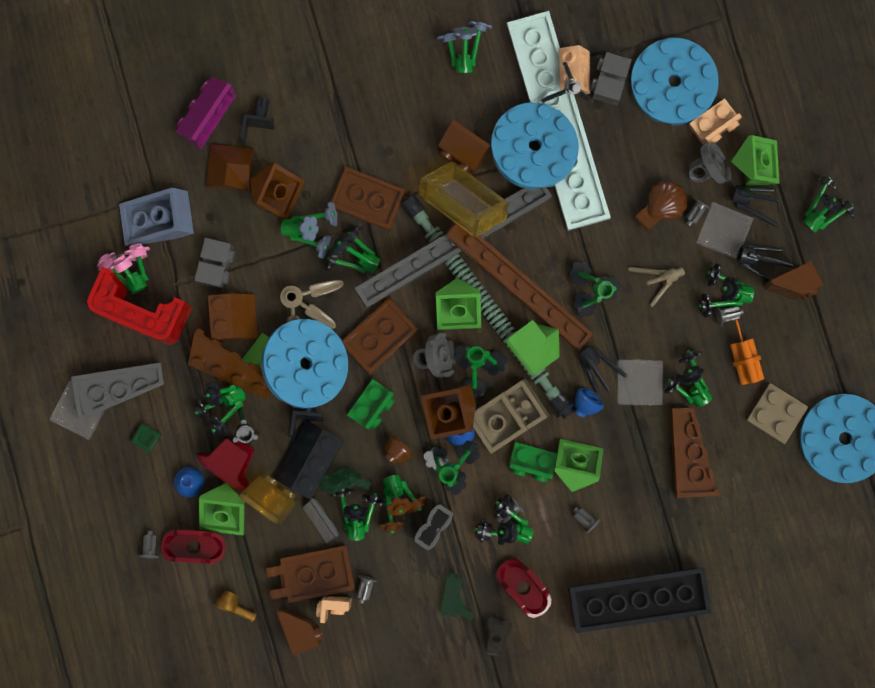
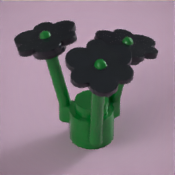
M358 225L352 232H348V234L342 232L335 239L330 256L327 258L326 271L330 269V266L334 267L335 264L356 269L363 274L365 271L372 274L376 270L380 258L376 257L375 252L357 238L359 235L357 232L359 229ZM354 241L365 252L359 253L351 248L349 243ZM347 250L358 257L357 263L360 265L337 259L341 252Z

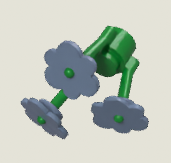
M469 21L468 24L474 25L473 28H454V33L448 32L446 35L437 37V40L443 39V43L448 42L451 66H455V72H472V66H475L481 32H486V28L492 29L491 25ZM476 35L470 58V54H467L468 39ZM455 36L463 39V53L457 54V58L452 42L456 40Z
M328 202V208L325 209V213L300 217L293 216L292 219H284L281 224L282 235L289 236L292 241H300L317 247L318 257L324 259L330 247L331 236H324L323 240L315 242L316 233L318 232L316 224L317 219L326 217L331 225L337 226V212L334 202Z

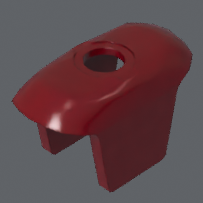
M226 439L213 453H196L197 459L203 467L232 488L241 491L250 489L245 472L255 450L248 444L240 441L235 443L230 439Z
M172 530L164 535L161 543L163 557L172 562L213 564L222 560L226 550L224 538L220 534L206 531ZM193 540L198 541L200 544V550L196 554L190 553L187 548L189 542Z
M514 558L505 561L496 572L497 581L528 617L537 618L546 613L552 604L551 596L547 588L530 568ZM522 581L527 582L530 586V591L525 595H521L517 591V585Z

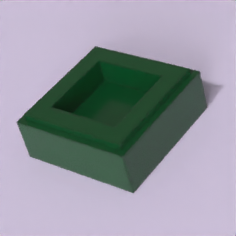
M141 423L130 442L151 453L162 434Z

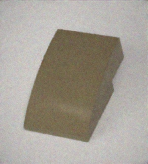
M524 379L475 411L473 428L490 454H492L550 415L528 381Z

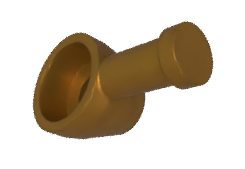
M227 590L219 596L214 604L215 607L247 619L251 623H253L257 614L238 606V595Z

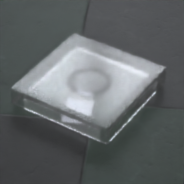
M712 202L696 244L737 260L738 251L744 244L754 218Z
M618 360V367L627 374V377L624 378L618 373L617 405H662L663 361Z
M69 380L49 420L90 440L105 410L78 421L72 381Z

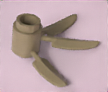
M332 280L311 285L309 287L310 290L303 292L296 286L285 287L281 292L280 299L283 305L291 310V316L287 318V323L300 319L299 316H295V307L300 305L306 309L305 314L313 320L319 321L331 329L336 328L335 322L327 314L313 304L306 305L302 302L303 296L311 294L312 297H317L342 288L344 285L343 281ZM291 292L296 295L294 301L287 299V295Z

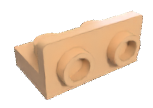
M580 45L560 48V90L564 89V85L568 81L563 62H567L573 78L580 83L581 90L585 94H590V52Z
M724 98L689 123V127L702 144L709 141L716 143L722 138L720 134L726 130L731 132L740 125L738 121L742 116L740 113L736 114Z
M324 596L322 601H319L317 604L316 617H320V623H325L328 619V610H331V614L344 615V612L349 611L351 608L352 598Z

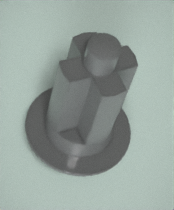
M693 198L696 202L686 216L688 219L686 224L688 226H691L692 223L696 224L706 208L710 209L706 203Z
M738 306L724 309L715 308V317L720 326H723V322L740 319L741 314L744 313L743 309H739Z
M511 497L514 504L512 511L516 514L520 511L524 513L521 504L514 497ZM510 515L506 518L499 516L497 521L501 522L503 520L506 523L512 517Z
M577 507L573 510L576 513L574 518L588 530L586 534L590 533L600 522V519L596 521L583 507L580 510Z
M147 531V535L143 537L142 555H138L140 558L155 559L159 557L155 556L156 536L153 535V531Z
M358 575L361 581L356 597L360 598V604H364L365 600H369L373 582H377V579L367 575Z

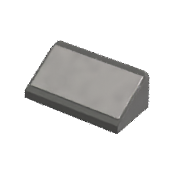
M311 499L302 507L326 544L339 536V531L317 499Z

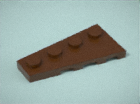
M198 328L195 331L188 362L189 366L269 399L272 392L265 383L262 369L253 363L247 364L241 359V355L236 352L230 353L221 347L222 343L215 338L213 341L204 336L205 332Z
M694 408L670 409L675 498L720 496L719 490L715 485L713 470L710 468L707 458L708 453L702 442V434Z

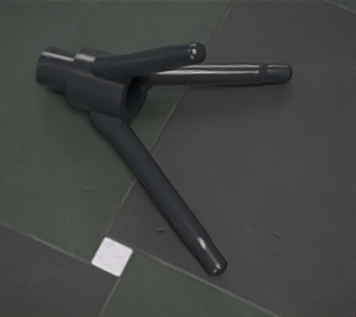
M563 62L568 77L564 89L541 99L543 103L567 93H578L586 101L590 100L588 95L581 90L580 83L573 78L567 62Z

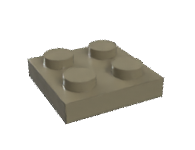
M769 383L746 421L784 445L808 406Z

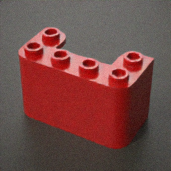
M104 267L101 268L87 301L91 311L104 319L163 344L171 345L178 341L192 310L191 306L185 301L174 297L173 301L169 304L159 303L155 313L124 301L128 293L124 284L116 277L113 271Z

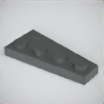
M161 363L71 377L78 421L164 385Z

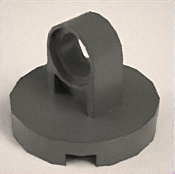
M710 141L701 145L702 157L693 161L689 166L690 179L694 182H704L713 178L719 184L731 180L730 167L725 168L723 160L726 157L718 145ZM696 168H702L705 170V172L701 175H697L693 172V170Z
M445 333L431 335L426 342V348L417 350L413 355V362L416 367L420 369L429 368L431 373L437 378L450 377L454 373V370H451L452 364H456L454 361V356L456 355L454 344L451 340L447 341ZM421 353H425L427 364L421 361Z

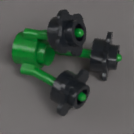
M510 495L499 498L495 502L493 507L495 510L494 517L498 518L501 516L506 518L510 515L519 523L514 524L512 521H508L507 524L501 523L498 526V531H493L492 524L487 523L485 519H481L480 524L477 523L474 529L475 537H477L480 543L489 541L491 535L498 537L499 545H504V543L511 544L515 541L528 544L531 541L533 528L527 526L528 520L521 518L512 511L514 504L509 501Z

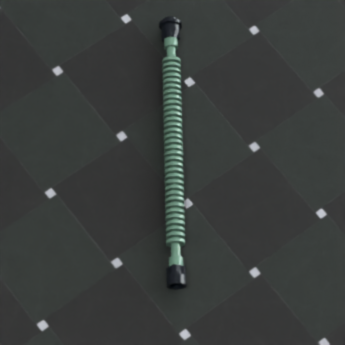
M415 195L401 205L410 218L414 219L427 232L425 238L426 240L429 239V244L443 236L444 233L440 231L439 226L434 228L429 222V217L424 211L425 208ZM460 254L455 255L445 265L447 267L450 266L448 268L450 271L454 270L452 272L453 276L458 274L455 278L461 279L480 290L481 312L484 311L482 313L483 316L489 315L486 317L487 321L492 319L489 322L490 325L496 324L492 328L494 330L499 328L496 333H502L499 337L501 339L505 337L503 340L505 344V341L517 331L512 332L515 330L514 326L509 328L512 325L511 322L505 323L508 321V318L502 319L505 314H499L502 311L500 308L495 310L498 305H492L495 301L493 299L489 301L491 298L490 294L485 296L488 293L487 290L482 292L484 286L478 287L481 282L477 281L475 283L478 278L476 276L471 278L474 273L470 272L471 269L469 267L466 268L467 264L463 263V258L459 259L461 257ZM544 368L530 378L531 380L536 378L537 380L534 381V384L540 383L547 392L545 395L557 413L556 417L562 416L565 419L574 412L572 407L575 404H571L563 392L560 393L556 386H552L546 378L549 373L543 374L546 370Z

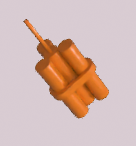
M735 319L741 342L730 344L734 358L733 366H736L741 385L759 382L764 379L759 361L761 356L757 354L754 339L743 341L738 320Z

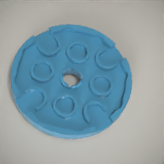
M667 38L651 44L639 55L632 70L630 84L633 98L645 115L657 122L682 125L694 121L709 109L716 97L719 79L713 59L701 46L682 38ZM672 76L680 78V85L677 87L671 86L669 78Z
M524 103L509 109L500 117L491 135L490 148L495 166L508 181L522 188L537 190V188L552 187L567 177L576 163L579 143L572 123L559 110L542 103ZM538 141L540 149L538 151L531 150L529 142Z
M298 319L283 324L269 336L261 355V369L266 385L280 401L282 400L296 408H313L329 402L340 392L347 378L348 357L341 339L331 328L319 321ZM302 358H306L311 362L307 370L303 369L300 365Z
M838 394L819 401L808 411L800 428L799 440L804 459L813 471L837 483L858 482L875 473L874 404L856 395ZM843 432L851 436L850 442L847 445H843L839 441V436Z

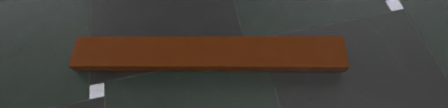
M459 218L446 233V238L549 327L559 329V335L577 351L592 336L593 333L462 219Z

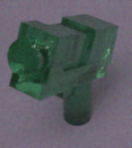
M345 467L338 470L334 475L322 477L319 487L321 491H327L331 494L354 486L369 490L371 481L361 479L360 473Z
M449 573L445 580L446 587L444 597L442 598L441 615H450L457 618L458 613L470 622L474 614L464 607L465 599H460L463 579H457L458 574Z

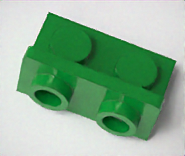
M372 379L347 416L368 431L371 428L376 429L383 419L380 417L384 409L388 411L394 404V393Z
M515 442L508 468L513 469L512 474L525 477V473L534 475V480L546 483L547 479L552 480L557 453Z

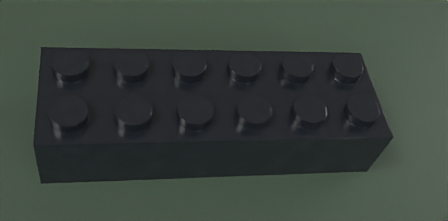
M702 567L568 587L576 633L711 613L705 569Z

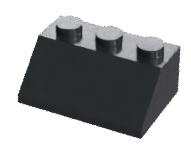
M305 420L273 479L310 500L313 499L344 441Z

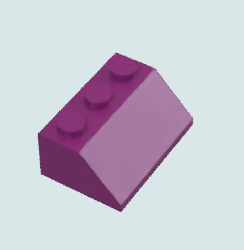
M214 77L202 85L200 96L197 100L194 99L190 103L188 114L185 118L182 117L176 125L177 134L200 150L236 98V94L230 84Z

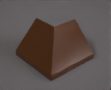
M210 144L206 188L250 192L254 148Z
M271 162L250 179L254 204L258 209L279 218L288 219L305 181Z

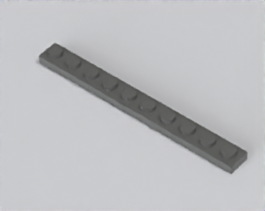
M547 187L537 188V190L523 188L467 221L466 224L484 239L550 200L552 195ZM444 235L355 287L354 291L364 307L368 308L462 251Z

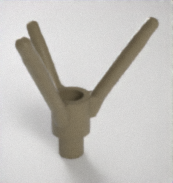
M628 267V271L660 276L646 282L647 285L662 281L664 285L650 303L651 307L656 304L664 292L672 285V282L685 275L682 267L669 270Z

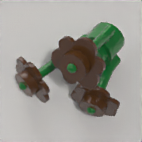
M392 475L383 480L385 486L383 491L386 498L389 523L379 527L381 530H385L386 533L393 534L398 532L400 527L405 526L402 522L395 523L393 521L394 515L421 511L425 507L424 503L428 500L425 496L416 499L408 488L406 481H401L399 475ZM403 490L406 492L412 503L409 502L408 498H399V496L403 494Z

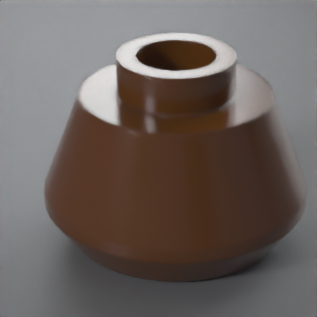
M396 436L389 437L384 448L387 452L384 456L392 464H395L396 461L401 464L412 458L413 452Z

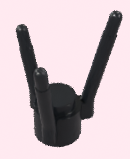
M737 185L732 200L733 203H737L736 208L743 209L761 220L777 226V222L746 206V204L751 203L752 198L780 202V198L753 193L775 192V189Z
M747 243L746 246L742 245L737 254V261L741 262L740 267L750 270L766 281H769L770 278L751 266L752 264L755 265L758 260L789 268L794 267L791 263L766 257L758 252H782V248L754 246Z
M590 346L578 355L582 361L580 364L585 369L595 392H599V389L590 369L593 370L607 392L610 391L606 381L596 367L601 362L599 358L624 378L627 377V374L607 358L600 349L595 351Z
M241 407L238 409L241 424L235 429L236 435H227L224 437L225 440L230 439L235 443L238 441L248 443L252 440H257L260 436V432L254 433L253 428L246 423Z

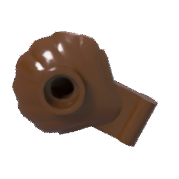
M660 181L651 186L648 192V205L635 216L636 220L649 231L661 219L675 220V218L681 217L687 208V196L683 188L670 181Z

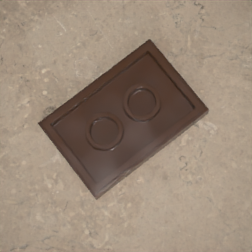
M345 166L331 202H334L337 211L390 231L406 190Z
M388 297L342 340V343L346 350L371 375L419 329Z

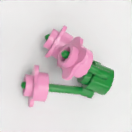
M141 243L129 246L130 250L125 251L121 255L115 256L114 252L111 254L107 253L99 259L97 265L99 271L102 267L113 271L132 295L148 287L146 281L149 279L145 273L142 259L147 257L146 251H149L150 248L142 246ZM131 261H137L140 275L138 272L131 274L128 270L133 265ZM124 271V273L127 276L126 279L121 275L120 272Z

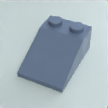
M169 188L119 204L124 243L127 247L135 243L147 244L194 234L188 191Z

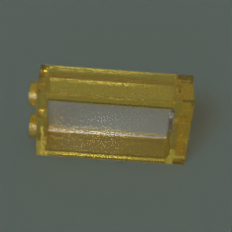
M453 161L421 178L419 196L473 237L486 233L490 228L503 223L507 218L509 202Z

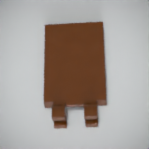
M346 546L281 558L280 566L266 568L267 577L280 575L282 588L270 590L271 599L287 597L288 603L355 590Z

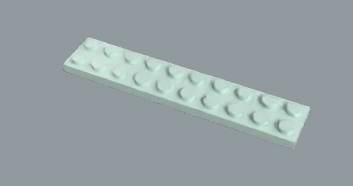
M547 11L507 22V28L529 102L542 103V98L561 91L559 73L560 46L550 13ZM567 93L543 102L542 104L554 107L563 113L572 123L578 137L579 151L576 163L567 177L554 185L567 230L577 229L610 219L609 210L574 94Z

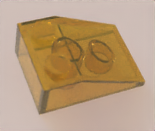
M267 475L265 478L259 476L240 494L239 498L275 524H282L297 504V501L294 500L296 495L286 488L282 491L276 487L278 482Z

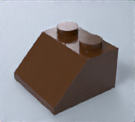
M455 120L451 122L438 145L440 156L447 161L452 159L458 164L457 167L466 174L470 172L473 175L488 156L490 148L488 143Z
M812 261L772 279L763 287L767 291L793 300L801 297L802 301L819 293L818 288L823 286V283Z
M230 293L208 295L212 341L214 338L219 342L259 338L255 294Z
M471 384L435 391L421 396L431 440L472 432L476 403Z
M287 609L277 612L293 656L317 647L322 643L321 639L324 638L320 625L316 626L314 621Z

